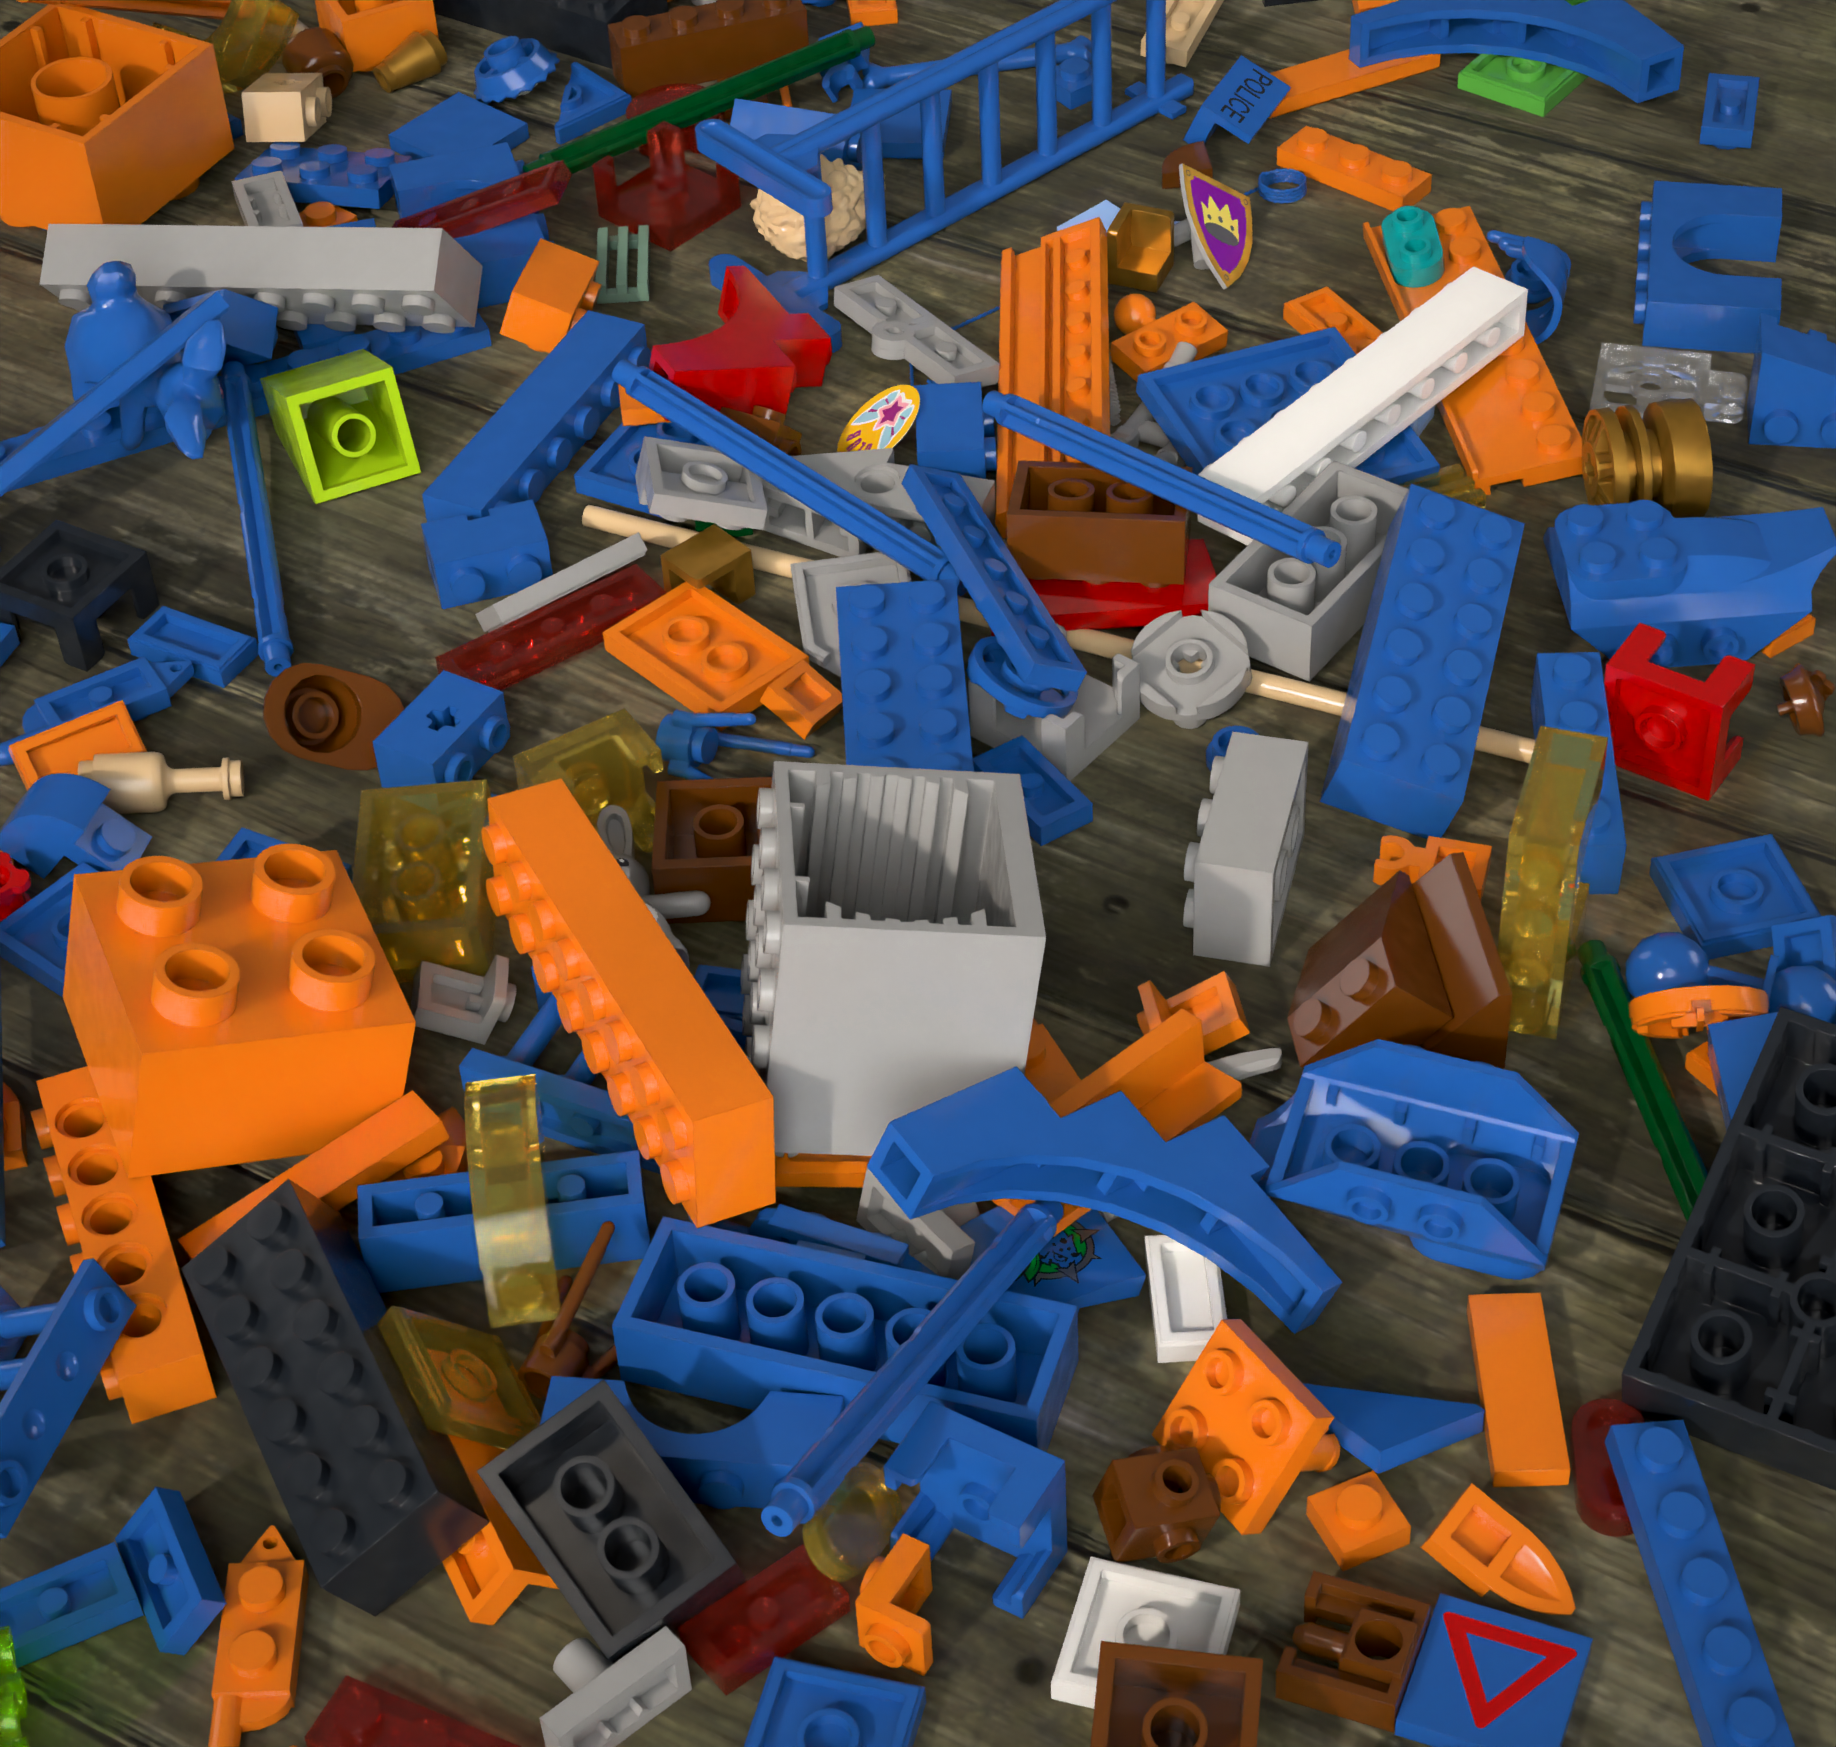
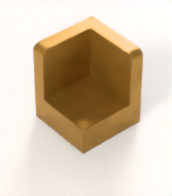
M1124 202L1107 231L1108 284L1158 292L1174 265V213L1172 211Z
M715 524L660 555L665 594L682 583L687 582L697 589H701L709 584L737 605L756 595L751 549Z

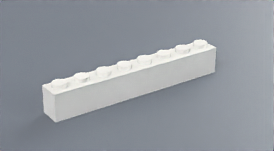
M1473 266L1456 280L1448 283L1439 293L1423 305L1415 308L1410 315L1390 330L1382 333L1373 343L1357 355L1346 360L1340 368L1320 383L1313 385L1308 392L1287 408L1280 410L1271 420L1250 436L1243 438L1238 445L1213 464L1207 465L1198 476L1282 512L1331 462L1337 461L1356 468L1523 337L1528 289ZM1198 515V522L1247 546L1253 541V539Z

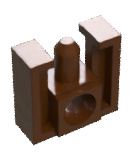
M1313 1571L1304 1595L1305 1623L1295 1627L1292 1641L1303 1653L1339 1663V1670L1297 1658V1648L1285 1645L1276 1669L1275 1698L1394 1733L1396 1718L1430 1623L1431 1604ZM1319 1617L1350 1626L1351 1629L1348 1633L1317 1624L1316 1621ZM1370 1656H1382V1657H1385V1658H1388V1659H1386V1660H1374V1659H1370V1658H1368V1657H1370Z

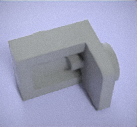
M495 955L485 977L422 960L413 979L411 1012L416 1021L415 1026L485 1045L496 1022H506L514 1005L516 985L508 983L509 958Z

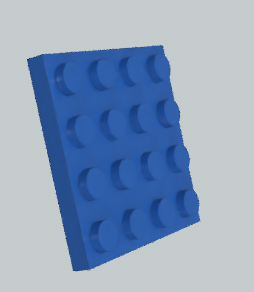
M1336 327L1139 374L1136 393L1186 465L1192 467V473L1198 475L1207 465L1213 464L1238 445L1243 438L1250 436L1271 420L1280 410L1287 408L1308 392L1313 385L1320 383L1340 368L1346 360L1354 357L1356 354ZM1409 425L1355 469L1409 489L1411 484L1424 486L1437 482L1440 464Z

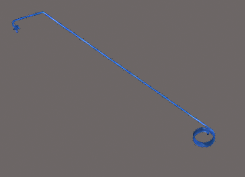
M1287 168L1262 172L1258 178L1259 186L1249 192H1245L1244 195L1247 196L1258 191L1260 196L1269 202L1281 204L1295 202L1306 195L1307 178L1302 172ZM1279 182H1292L1299 185L1296 188L1284 190L1267 187ZM997 306L994 309H990L989 311L984 312L983 314H980L977 317H973L972 319H969L966 322H962L961 324L951 328L953 330L961 328L969 323L974 322L975 320H978L982 317H985L986 315H989L997 310H1000V306ZM910 363V385L915 388L913 365ZM929 379L926 381L928 384H937Z

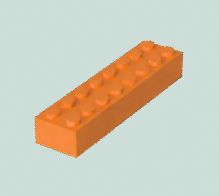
M562 778L487 798L489 826L483 827L481 833L483 846L490 863L493 865L494 877L486 880V890L491 908L497 917L505 915L509 921L511 937L519 954L528 953L531 957L535 977L542 992H552L555 996L559 1016L565 1030L568 1033L577 1032L581 1039L584 1057L590 1071L593 1074L602 1073L615 1112L620 1117L628 1115L633 1123L635 1139L642 1156L646 1160L654 1158L660 1167L662 1183L671 1203L674 1205L682 1203L696 1228L776 1203L773 1095Z

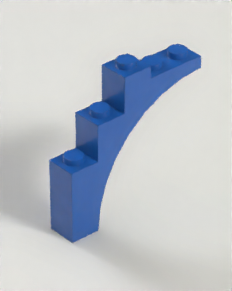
M1399 0L1351 16L1349 60L1359 68L1393 59L1428 54L1477 53L1512 56L1546 62L1582 73L1613 87L1636 103H1641L1679 90L1684 45L1624 0H1589L1574 6L1565 0Z
M1016 1066L890 1121L867 1164L868 1169L910 1220L957 1204L1005 1198L1058 1201L1108 1212L1153 1229L1212 1261L1253 1292L1294 1334L1314 1324L1342 1284L1340 1278L1326 1264L1324 1259L1259 1187L1258 1183L1269 1165L1225 1115L1167 1142L1162 1139L1150 1122L1137 1110L1122 1091L1060 1118L1048 1104L1046 1098L1036 1090Z

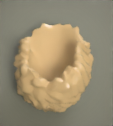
M820 154L822 181L828 184L832 191L833 210L825 217L827 256L829 259L834 252L840 251L845 245L855 241L858 235L866 229L863 172L858 171L853 165H844L841 158L830 162L823 154ZM758 189L757 198L753 199L750 203L751 207L755 210L753 221L758 232L764 235L765 241L770 242L780 253H784L789 258L801 259L807 262L803 215L761 189Z

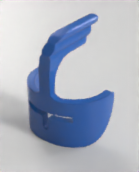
M1490 230L1486 236L1488 241L1498 244L1499 248L1505 251L1507 256L1525 260L1528 266L1544 282L1553 297L1544 306L1526 311L1525 321L1536 344H1539L1552 335L1560 321L1571 269V260L1566 252L1554 244L1534 237H1522Z

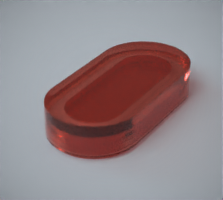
M1603 1398L1592 1400L1582 1405L1576 1411L1572 1420L1570 1451L1575 1505L1579 1517L1589 1528L1603 1535L1623 1537L1632 1535L1634 1532L1604 1442L1611 1425L1645 1423V1420L1634 1407L1620 1400Z

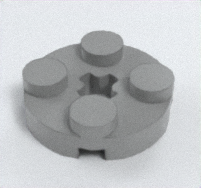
M1181 610L1161 615L1140 631L1131 649L1132 660L1140 663V702L1155 715L1173 720L1181 728H1198L1207 719L1226 712L1239 701L1246 688L1251 684V665L1247 642L1243 632L1233 621L1213 611L1201 610L1202 616L1191 615L1182 617ZM1199 658L1203 660L1199 671L1189 674L1180 672L1178 664L1180 660L1185 659L1190 663L1195 662Z

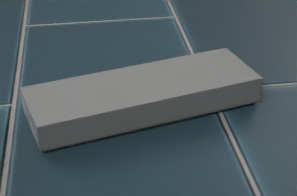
M638 532L485 608L475 615L483 631L491 633L646 555L645 552L648 550Z

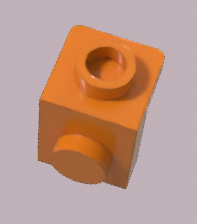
M1225 971L1168 999L1162 996L1151 980L1138 986L1144 1010L1137 1013V1020L1143 1035L1147 1034L1181 1008L1202 1020L1204 1056L1250 1033L1236 985Z
M903 1533L886 1558L878 1556L870 1564L861 1583L860 1595L855 1601L859 1646L865 1648L875 1660L883 1665L892 1668L902 1666L922 1676L927 1673L933 1664L931 1625L927 1620L916 1615L933 1590L930 1545Z

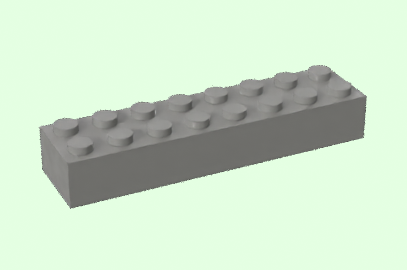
M48 224L39 285L59 298L58 302L61 305L74 308L80 312L92 305L87 288L92 273L103 263L123 261L131 264L136 274L138 294L144 300L163 309V305L212 291L227 289L278 307L276 325L289 330L307 329V324H324L326 327L337 331H354L356 325H373L375 328L386 332L405 331V326H422L424 329L436 333H453L455 327H475L483 266L443 228Z

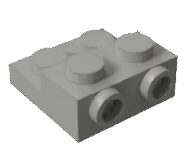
M644 436L635 479L639 503L648 505L650 514H657L673 522H684L688 519L711 522L728 530H741L744 528L763 530L768 509L761 477L711 446Z

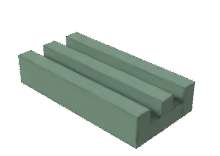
M639 225L638 234L629 235L628 226L618 227V235L609 236L608 227L598 228L596 260L600 262L596 271L595 282L602 284L597 304L649 301L651 253L649 225ZM629 249H638L637 287H628ZM610 250H617L616 288L608 289Z

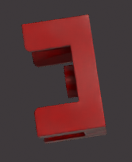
M1639 623L1606 664L1604 686L1615 765L1709 801L1741 758L1744 738L1735 735L1726 745L1731 715L1752 687L1756 664L1728 655L1723 657L1705 682L1648 662L1665 641L1666 633Z

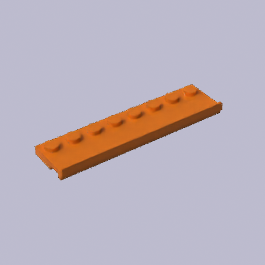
M1470 206L1446 208L1438 213L1431 214L1434 218L1443 249L1444 274L1435 283L1418 288L1404 287L1394 281L1383 246L1382 227L1371 228L1369 222L1363 223L1364 240L1400 321L1473 266L1505 279ZM1525 321L1523 337L1436 404L1473 489L1477 490L1479 497L1491 495V485L1520 479L1523 486L1526 487L1583 474L1582 438Z
M1100 217L1042 236L1041 247L1015 255L1012 247L1002 250L998 392L1005 395L1015 394L1110 436L1107 232ZM997 423L995 525L1002 538L1005 539L1007 538V511L1018 460L1083 462Z

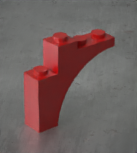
M726 266L718 315L725 323L723 326L697 338L652 346L649 369L718 412L721 411L722 407L751 415L755 405L786 415L790 394L794 392L795 388L822 386L825 367L829 364L832 357L831 337L809 313L789 314L746 266Z

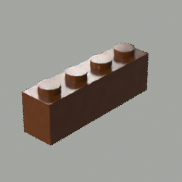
M717 0L714 3L695 7L677 6L669 12L651 16L634 15L625 18L622 22L608 24L613 75L620 89L631 95V98L717 80V78L732 77L809 45L807 10L801 0Z

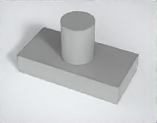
M281 170L231 181L234 197L245 226L303 227L302 220Z
M867 1167L856 1221L868 1232L883 1233L894 1240L909 1244V1255L937 1275L959 1280L970 1267L975 1242L960 1226L980 1215L976 1202L953 1205L910 1220Z
M665 1626L612 1665L588 1638L581 1637L567 1644L557 1655L553 1664V1671L573 1694L539 1718L545 1747H616L692 1690L685 1645Z

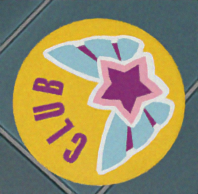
M897 385L871 398L854 414L844 428L838 442L837 452L892 449L907 433L917 416L920 406V395L917 389L911 385Z

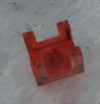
M666 121L659 123L647 132L650 167L621 185L617 186L614 157L607 155L592 164L599 217L619 227L628 226L629 232L638 234L639 225H649L651 242L670 252L741 207L739 176L717 162V178L685 163L682 131L679 127Z

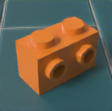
M540 238L512 290L499 334L522 342L535 351L550 353L588 310L593 311L602 284L594 282L600 261Z

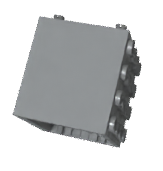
M774 761L771 788H759L757 799V829L761 830L759 844H754L752 850L751 885H755L754 900H748L746 940H750L748 954L742 955L740 977L741 994H749L744 995L742 1035L752 1036L746 1037L744 1053L773 1095L776 1156L783 1157L784 1153H788V1158L794 1157L798 1153L872 1156L890 1121L1017 1066L1025 1074L1046 932L1020 774Z

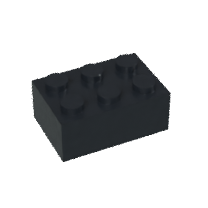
M604 1379L477 1471L612 1665L665 1626L676 1635L747 1582L734 1558Z

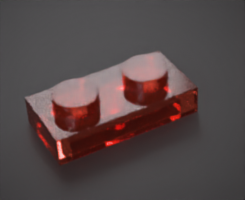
M802 1544L679 1626L680 1641L685 1645L689 1655L727 1696L771 1666L774 1656L783 1658L850 1612L849 1593Z

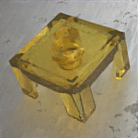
M625 708L513 756L518 790L562 778L597 832V821L601 810L609 805L620 806L629 816L634 841L642 851H653L656 803L646 792L643 766L647 765L654 773L663 771L661 749Z

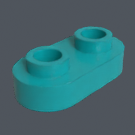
M1403 206L1389 214L1383 220L1381 227L1383 246L1394 281L1401 286L1410 288L1424 287L1438 281L1444 274V258L1433 216L1429 212L1415 206Z

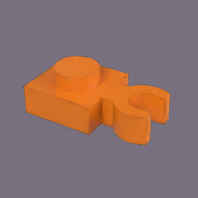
M1393 835L1382 836L1380 859H1376L1374 863L1373 882L1382 886L1400 870L1409 875L1410 881L1413 884L1449 854L1464 852L1480 901H1482L1491 864L1492 846L1428 836L1426 847L1421 848L1415 847L1409 840L1403 837Z

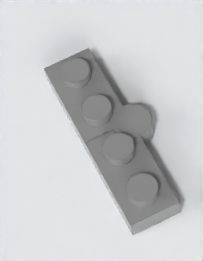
M876 275L834 287V306L872 334L871 351L874 355L887 360L905 359L937 384L981 382L982 388L998 383L1000 363L881 276Z

